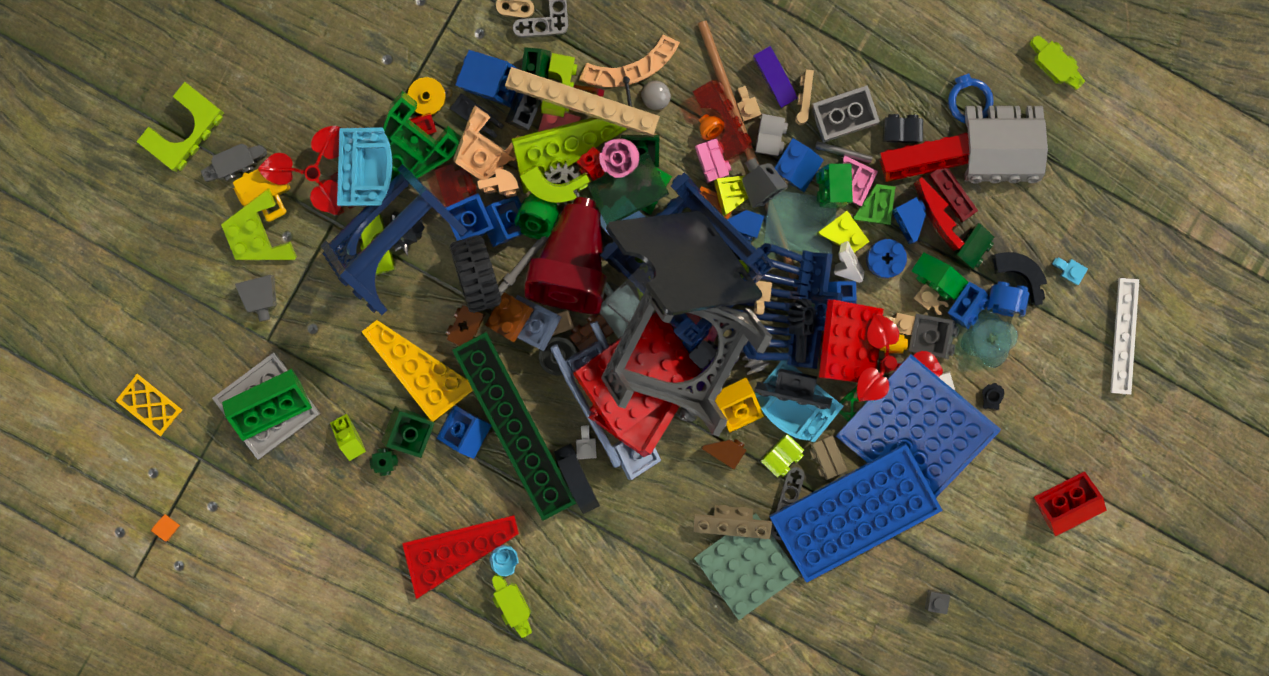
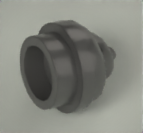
M681 407V415L679 416L681 421L692 422L697 419V415Z

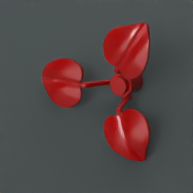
M327 126L315 133L311 141V148L313 151L318 152L319 155L316 163L308 165L305 170L292 168V159L287 154L274 153L258 167L259 172L268 181L278 185H285L291 182L293 179L292 172L305 174L307 180L316 181L319 186L312 189L310 194L313 206L320 211L337 215L341 206H337L338 184L333 180H327L322 184L319 180L320 169L318 165L322 155L327 159H334L339 156L340 127Z
M874 315L867 329V340L870 345L877 349L886 346L885 357L879 363L881 373L879 374L878 370L872 367L861 373L857 383V397L859 401H874L885 397L889 391V381L883 375L900 366L895 357L889 356V345L896 344L899 341V330L893 321L881 315ZM919 351L913 355L938 377L942 375L943 369L932 353Z

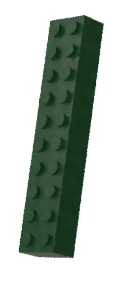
M487 332L452 349L541 520L544 521L576 504L567 483Z

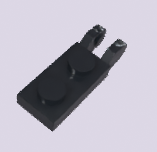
M461 93L450 109L468 121L473 107L477 106L490 116L489 120L481 128V131L483 130L495 139L497 134L486 127L487 123L491 121L496 127L501 129L504 125L492 117L493 115Z

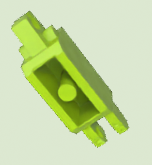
M1038 35L1031 39L1029 46L1037 53L1035 63L1056 84L1065 82L1075 90L1084 84L1085 80L1077 71L1079 68L1076 65L1077 61L1072 56H1067L1059 43H1054L1053 41L1048 43Z
M495 574L492 578V583L496 590L493 593L495 596L492 598L497 608L500 607L504 614L501 616L505 624H509L511 628L514 627L521 638L526 637L532 633L528 621L531 610L517 584H507L503 576Z

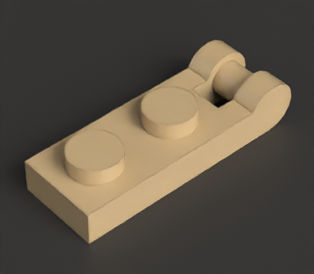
M806 69L805 73L801 74L800 86H803V90L798 95L797 105H801L800 112L795 118L798 125H804L808 120L814 70Z

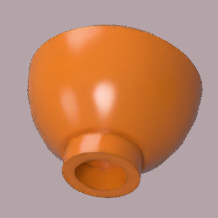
M708 114L703 115L699 120L701 123L700 134L704 140L716 138L725 126L724 121L720 118L709 116Z

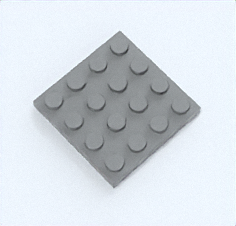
M274 352L212 399L225 415L222 405L223 401L288 371V369ZM310 399L311 409L244 440L257 460L261 459L320 415V412Z

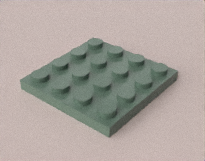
M756 513L753 514V519L761 520ZM772 534L770 539L724 535L694 557L738 620L801 576Z

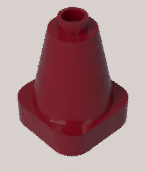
M577 197L574 199L573 204L564 206L539 258L530 260L525 281V297L542 305L584 314L600 313L607 277L602 273V256L600 255L602 254L601 213L595 209V201L584 197Z

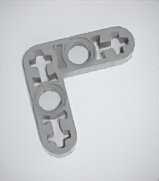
M549 0L550 17L519 19L513 24L514 34L520 38L566 33L568 30L567 1ZM561 2L564 8L562 11L556 12L553 9V4ZM565 14V17H561V23L565 24V26L559 31L557 27H554L558 21L557 17L553 18V15L561 16ZM538 22H543L546 25V29L543 32H538L535 29V25ZM529 23H532L533 33H530V29H525L524 33L516 30L520 24H523L524 27H530Z

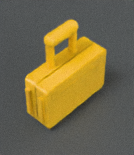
M258 169L249 174L243 173L241 178L233 182L235 187L233 189L244 207L266 189L270 188L279 209L268 214L266 209L262 210L266 221L271 222L286 214L287 210L279 196L291 189L289 183L285 185L274 184L264 178Z

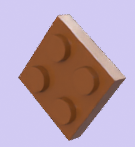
M504 292L501 296V303L494 308L485 325L510 341L515 342L534 309Z

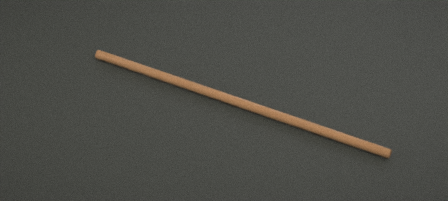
M702 21L698 23L701 35L747 161L756 158L754 149L707 21ZM770 200L764 205L776 241L779 247L790 250L774 204ZM782 256L784 263L796 266L794 260ZM788 272L791 279L799 280V275Z

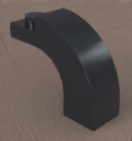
M1014 252L992 255L995 274L1003 272L1020 274L1028 284L1031 305L1043 304L1042 300H1045L1044 290L1040 289V285L1047 284V280L1036 262L1023 254Z
M569 444L554 451L558 465L581 512L585 514L599 507L598 499L581 467L573 446Z

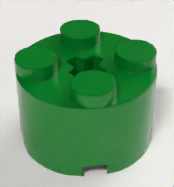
M529 194L523 200L515 217L516 227L518 225L521 228L520 232L532 239H541L544 236L546 238L549 237L558 218L557 203L545 201L534 194Z

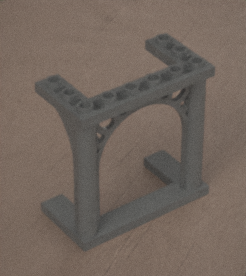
M646 289L601 379L618 407L625 409L634 391L672 402L691 411L704 421L712 435L719 436L722 430L725 429L728 420L715 402L717 395L720 394L725 380L730 376L731 369L739 359V354L749 341L757 352L764 354L766 348L771 343L772 336L754 312L747 308L743 312L727 306L689 312L711 322L718 334L719 343L716 356L703 373L688 381L672 383L626 370L624 368L654 309L664 322L670 323L674 316L666 314L649 290ZM734 328L730 336H723L726 330ZM699 381L705 382L701 391L696 389Z

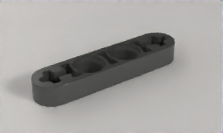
M792 467L786 474L775 512L798 501L804 481L802 469ZM795 470H798V474L801 475L800 479L797 478L795 484H799L798 488L787 485L788 481L792 483L793 477L790 474L791 472L795 473ZM789 488L795 490L796 494L793 499L785 497V491ZM772 522L771 534L775 539L781 540L780 535H776L777 533L774 531L775 526Z

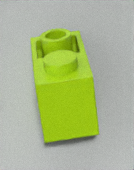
M347 414L330 422L338 446L349 461L366 452L363 442Z

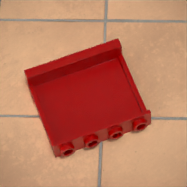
M665 401L617 438L641 456L651 455L680 406ZM592 405L590 408L591 414L588 418L613 435L599 414V411Z

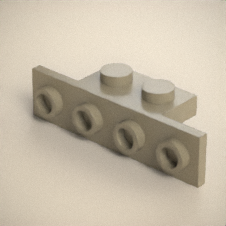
M715 505L714 516L695 514L693 532L770 539L772 521L753 519V509L747 507Z

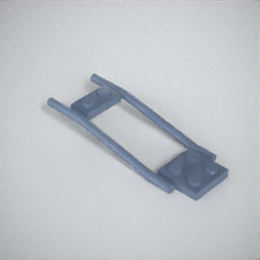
M594 321L590 325L598 342L591 344L567 360H564L558 345H554L550 349L569 388L606 450L613 467L616 468L621 465L627 479L632 480L661 461L656 448H654L651 455L643 457L622 441L612 446L601 426L588 418L591 414L590 407L574 381L576 377L573 372L609 346L598 322Z

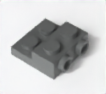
M916 313L908 351L915 353L928 351L935 357L949 359V356H953L955 351V345L952 342L953 337H957L959 332V326H956L957 322Z

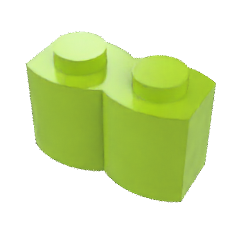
M786 433L760 461L777 478L780 475L784 477L790 470V464L792 462L797 463L804 456L802 454L804 449Z

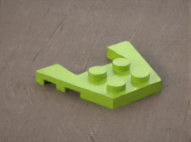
M270 188L266 189L221 224L235 260H295L297 258L291 241L278 246H271L259 217V211L276 205Z

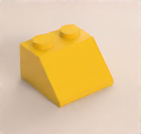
M747 378L723 388L715 399L716 404L728 420L726 427L729 433L764 417Z

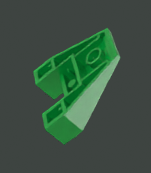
M403 91L390 104L382 126L389 140L392 153L391 181L400 173L397 169L402 164L417 179L449 160L456 153L462 138L447 126L435 140L410 121L409 117L417 109V102Z

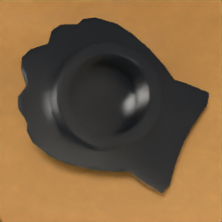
M992 383L984 387L982 392L984 409L999 410V404L1005 394L1002 386Z

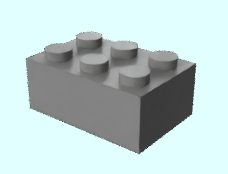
M868 85L811 105L823 143L875 126L880 122Z

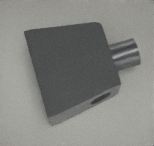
M756 158L745 163L750 173L742 178V182L752 208L764 206L788 188V185L772 164L759 165Z
M274 275L236 283L235 286L248 313L257 312L259 322L270 320L268 308L277 306Z

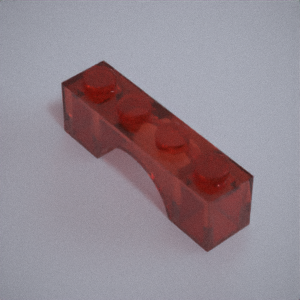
M711 80L692 91L701 108H712L722 115L725 122V132L719 144L727 159H733L752 148L750 145L752 143L751 138L747 133H744L741 127L743 126L742 121L738 116H735L732 110L734 106L729 99H726L724 95L725 89L721 82Z

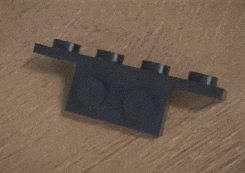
M781 368L778 372L776 386L757 382L754 392L764 397L774 396L782 401L792 400L800 405L810 404L819 409H830L833 398L814 394L817 376Z

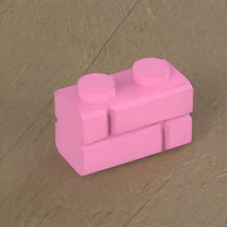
M714 139L695 146L707 184L714 182L717 178L729 176V171L732 170L729 161L724 160L723 153H725L722 142L718 143V140Z

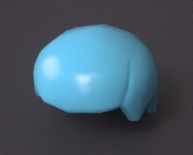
M507 545L495 548L489 559L491 568L499 576L504 577L512 575L515 572L516 565L519 563L517 552Z

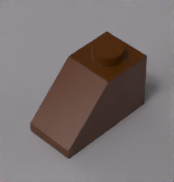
M736 438L734 441L728 439L705 444L701 447V449L732 469L736 468L747 451L743 448L745 444Z

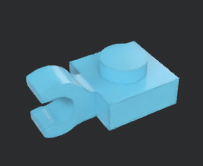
M1058 257L1052 263L1053 266L1063 271L1061 277L1075 285L1080 284L1088 268L1072 259L1067 263Z

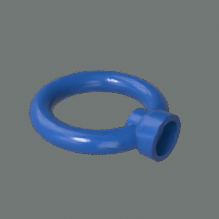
M969 73L955 78L956 84L951 89L948 98L949 109L952 115L960 122L965 123V115L957 108L956 97L961 89L975 86L981 89L985 95L986 105L982 115L983 118H987L988 107L993 106L994 102L993 94L988 85L979 79L971 78Z

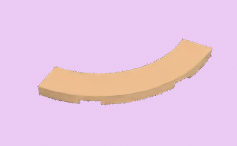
M662 35L657 45L648 55L639 61L623 67L607 68L586 63L579 81L597 87H623L625 84L622 79L627 76L630 78L629 85L638 83L659 71L671 59L680 42Z

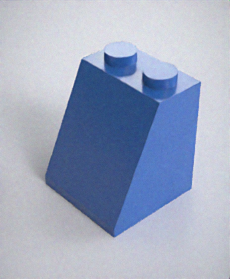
M468 50L461 72L457 76L455 86L466 92L511 108L516 91L507 89L505 84L511 67L518 68L507 61Z

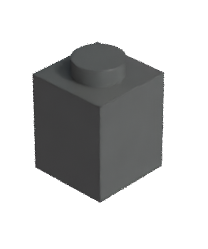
M928 590L925 609L930 612L947 614L950 595L945 592Z

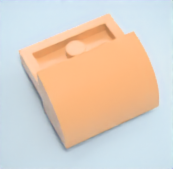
M495 169L496 177L477 181L480 191L485 194L497 192L496 189L499 188L501 195H505L508 198L517 196V192H520V186L515 177L503 169Z

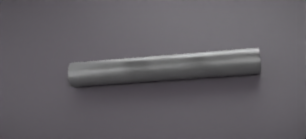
M818 141L815 147L818 150L847 156L867 163H871L873 157Z

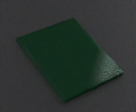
M648 152L639 156L638 166L631 174L615 178L607 173L588 183V188L596 202V207L599 208L606 225L611 221L622 220L669 195L660 176V171L657 170Z

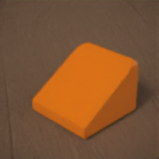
M164 514L151 531L167 542L180 525Z

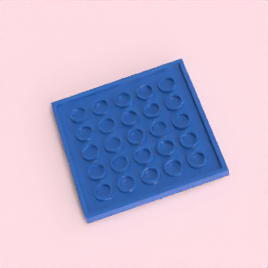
M910 354L887 379L889 381V391L886 396L879 400L867 401L837 433L836 437L867 463L906 443L933 494L937 497L991 442L1001 429Z

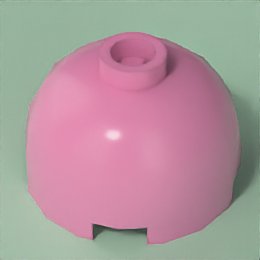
M626 139L610 140L605 143L602 153L599 155L603 170L615 178L631 174L639 163V152L636 146Z

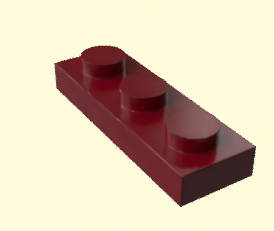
M948 168L936 170L929 175V178L961 223L978 211Z

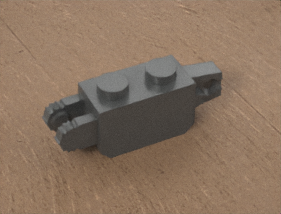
M244 144L234 146L214 155L211 160L212 164L201 171L205 182L217 179L225 180L226 182L233 180L238 173L253 171V167L258 165L256 161L267 155V149L264 146L262 147V145L252 148Z

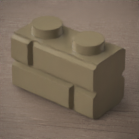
M833 435L810 444L812 448L809 449L812 459H817L819 466L816 468L820 477L824 476L828 480L848 471Z

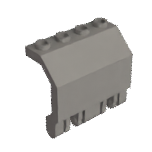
M965 106V123L968 128L969 161L968 168L964 174L965 181H971V183H980L982 181H990V183H999L1001 181H1009V183H1018L1020 181L1037 183L1042 180L1045 175L1048 152L1043 106H1033V109L1032 106H1027L1025 110L1026 118H1021L1020 106H1014V109L1013 106H995V110L994 106H989L987 111L988 118H983L981 106H976V111L975 106Z

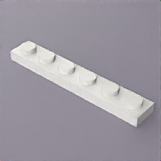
M1118 278L1110 393L1131 394L1139 279Z

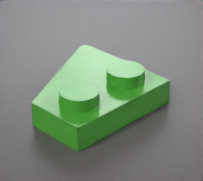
M876 184L853 219L890 225L896 187Z

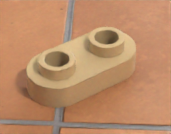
M497 0L496 9L502 16L526 19L534 13V5L531 0ZM509 4V9L504 10L502 6ZM527 6L528 11L522 12L521 8Z

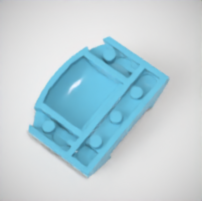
M340 128L337 206H381L389 189L392 176V153L389 140L383 128Z
M781 361L764 383L776 386L780 368L799 373L802 372L794 366L787 365V361ZM816 384L815 395L833 398ZM755 393L760 408L774 425L797 439L809 440L810 442H816L844 407L834 398L830 409H819L814 405H800L796 401H782L774 396L764 397L759 395V393Z

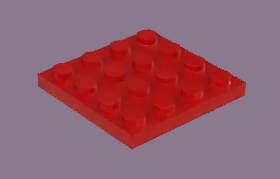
M828 299L819 377L858 383V379L864 370L871 367L877 369L879 349L874 348L868 342L867 329L873 316H883L884 309Z

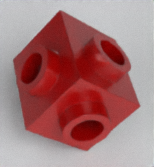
M592 147L580 157L577 163L580 167V174L582 175L586 172L587 176L595 182L604 175L605 171L600 164L599 155L601 152Z

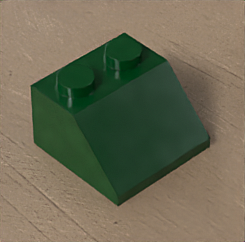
M980 223L972 225L962 240L965 244L954 252L952 258L970 270L974 269V267L978 268L983 261L982 255L984 252H989L994 245V242H992L994 236Z
M395 406L381 442L388 448L422 458L435 422L412 411Z

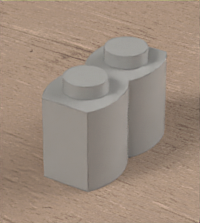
M766 114L761 115L755 153L777 157L779 153L783 152L784 142L781 141L782 134H786L788 123H785V118Z

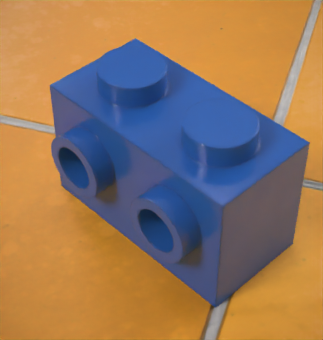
M969 281L948 314L953 321L969 329L978 320L981 310L987 307L989 296L984 289Z

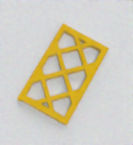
M139 374L135 375L116 399L120 405L159 436L163 435L179 413L182 412L180 407ZM137 380L145 385L146 390L135 391L134 384ZM150 392H154L161 397V402L151 403ZM146 393L147 404L137 405L136 394ZM132 394L133 406H129L122 401L125 395ZM169 404L176 409L172 416H166L165 405ZM162 405L163 417L152 418L151 406ZM148 407L149 418H144L137 413V408ZM163 419V428L161 430L157 429L153 425V420Z

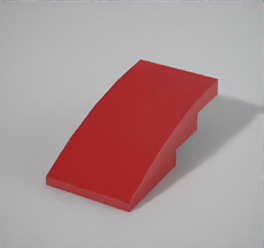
M922 177L914 182V186L919 200H922L925 205V212L930 222L953 251L960 249L965 243L951 230L956 223L944 211L949 204Z

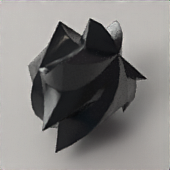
M393 212L391 222L400 214L399 212ZM419 219L394 244L395 251L403 249L408 256L409 246L416 243L422 237V232L425 228L422 219Z

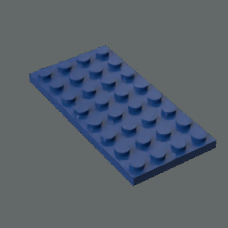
M905 443L769 516L807 583L943 510Z

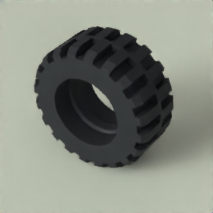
M475 235L452 242L450 251L469 311L475 313L498 306L501 303L500 292L482 236Z

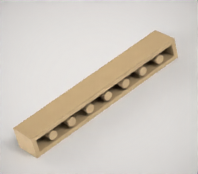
M513 67L510 69L505 84L507 89L654 137L660 118L658 115Z

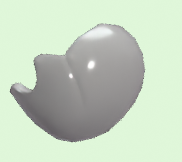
M655 80L649 81L644 85L641 97L643 103L655 111L662 110L669 104L671 94L666 84Z

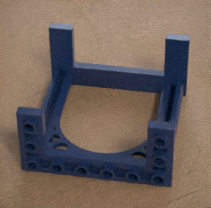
M403 164L397 169L400 173L390 182L389 189L381 206H366L330 243L325 240L320 245L324 250L322 254L338 279L346 287L350 285L354 289L352 291L358 299L364 298L368 302L366 306L373 313L378 311L381 315L387 311V308L380 301L376 292L375 274L378 264L385 253L431 207L461 236L467 231ZM411 184L419 195L362 252L356 254L357 243L364 229Z
M685 172L674 178L671 187L679 196L673 198L667 204L668 207L655 216L682 213L685 208H690L691 212L700 211L704 213L726 244L752 269L748 274L755 283L775 266L760 247L756 249L701 194L700 189ZM615 242L606 245L603 253L600 254L602 258L619 273L622 272L644 295L647 289L645 285L651 281L648 277L651 279L654 277L650 266L646 262H636V257L623 255ZM648 267V271L645 273L643 269L640 270L639 268ZM686 313L674 315L670 321L676 328L674 332L678 337L691 347L713 326L705 318H702L695 324Z

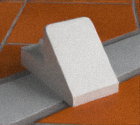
M844 242L841 244L840 251L838 252L841 263L835 265L834 274L860 283L864 278V270L849 242Z

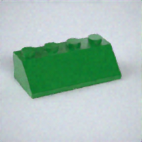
M292 369L222 402L226 419L242 441L312 408L300 380Z

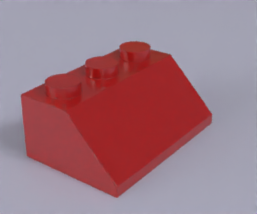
M1085 471L1034 496V500L1044 520L1055 536L1107 511L1103 496Z

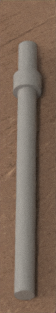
M544 236L538 239L510 274L507 273L505 275L504 281L498 287L500 296L510 285L512 286L515 283V278L549 237L546 238Z

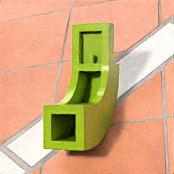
M537 164L520 173L523 183L530 192L542 200L556 203L567 202L577 198L574 190L580 191L588 186L587 183L590 182L585 172L564 184L551 183L543 176Z

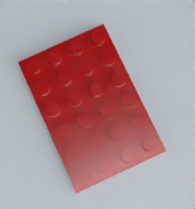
M657 312L651 315L624 368L672 383L691 380L701 372L698 366L689 358V352L674 332L670 323L662 321ZM621 338L573 372L615 438L621 436L666 401L634 391L626 408L618 407L601 377Z

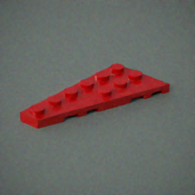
M515 515L402 543L416 599L518 535L519 530Z

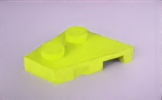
M746 175L717 178L714 181L723 216H726L748 199L742 182V178Z

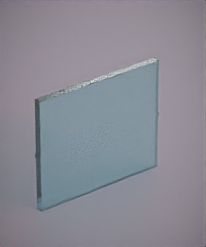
M782 191L768 202L764 243L774 244L791 251L803 252V250L831 254L832 241L819 236L817 232L836 219L837 208H820L817 196Z

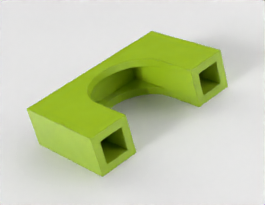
M186 82L181 85L173 97L189 109L194 117L195 127L191 136L185 141L172 143L154 129L148 127L137 140V143L175 172L181 171L187 165L186 160L190 155L193 156L199 150L198 145L202 140L208 139L211 135L210 130L214 125L220 124L224 114L222 110Z

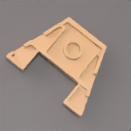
M474 106L453 161L478 179L484 180L493 176L495 169H503L505 164L511 160H516L512 143L504 150L479 133L490 116L477 106Z

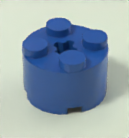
M891 239L876 242L866 254L868 269L876 277L882 279L897 276L903 271L907 263V254L903 245ZM886 254L891 259L887 264L885 260H882V257L886 256Z
M999 281L991 286L987 310L993 309V313L1013 317L1014 313H1017L1019 317H1025L1029 299L1028 288L1025 286L1010 287L1009 283Z

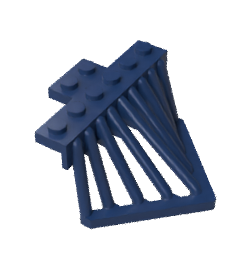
M764 243L760 248L767 256L773 252L801 263V267L770 259L775 265L773 268L799 275V280L768 273L760 280L797 287V291L771 288V296L788 299L806 298L815 303L814 309L817 310V318L814 320V334L807 335L806 362L799 363L795 360L796 335L789 334V328L764 326L770 334L791 336L790 340L771 339V343L768 346L789 348V352H764L763 354L757 352L749 341L743 347V351L748 359L787 361V365L817 369L821 336L825 328L828 299L842 301L843 296L842 293L828 292L833 254L803 250L801 255L774 244ZM753 301V302H747V303H742V304H739V305H746V306H753V307H754L755 301ZM773 301L764 302L765 308L788 311L790 309L789 304H792ZM755 314L759 320L789 324L787 315Z

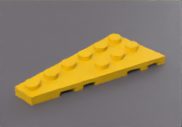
M376 320L362 331L431 421L437 420L473 391L466 378L380 321Z

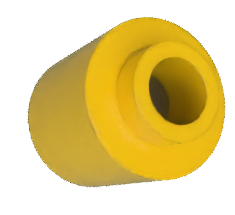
M899 334V341L896 344L889 345V353L903 354L904 350L908 348V339H904V335ZM886 346L881 348L880 351H884L885 353Z

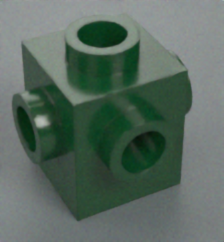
M388 448L376 449L377 453L372 454V458L369 459L370 468L374 469V473H380V476L391 475V471L396 470V466H398L397 454L394 455V451H388ZM380 459L386 461L385 466L380 465Z

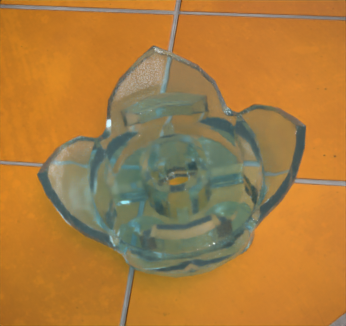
M983 310L979 313L978 320L972 329L966 331L963 335L960 346L967 354L980 357L982 363L986 366L996 368L1005 362L1010 349L1017 343L1018 332L1011 323L1004 322L997 314ZM990 334H992V336H995L996 339L993 341L992 345L991 342H987V338L990 337Z

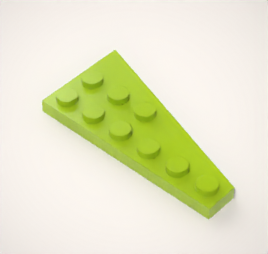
M592 117L511 139L519 177L520 173L537 164L543 176L547 178L544 172L550 173V166L555 169L557 168V163L560 164V167L567 163L568 167L578 161L592 147L596 148L603 142H608L627 129ZM520 177L522 190L525 194L529 192V189L525 186Z

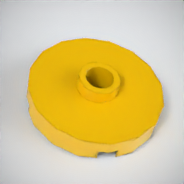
M429 77L419 78L414 81L409 87L407 94L417 102L415 112L420 115L431 113V115L436 114L442 109L446 99L445 90L441 83ZM425 93L430 94L428 99H423Z

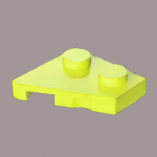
M848 211L842 213L817 232L819 236L831 240L832 243L838 246L848 241L854 253L870 242Z

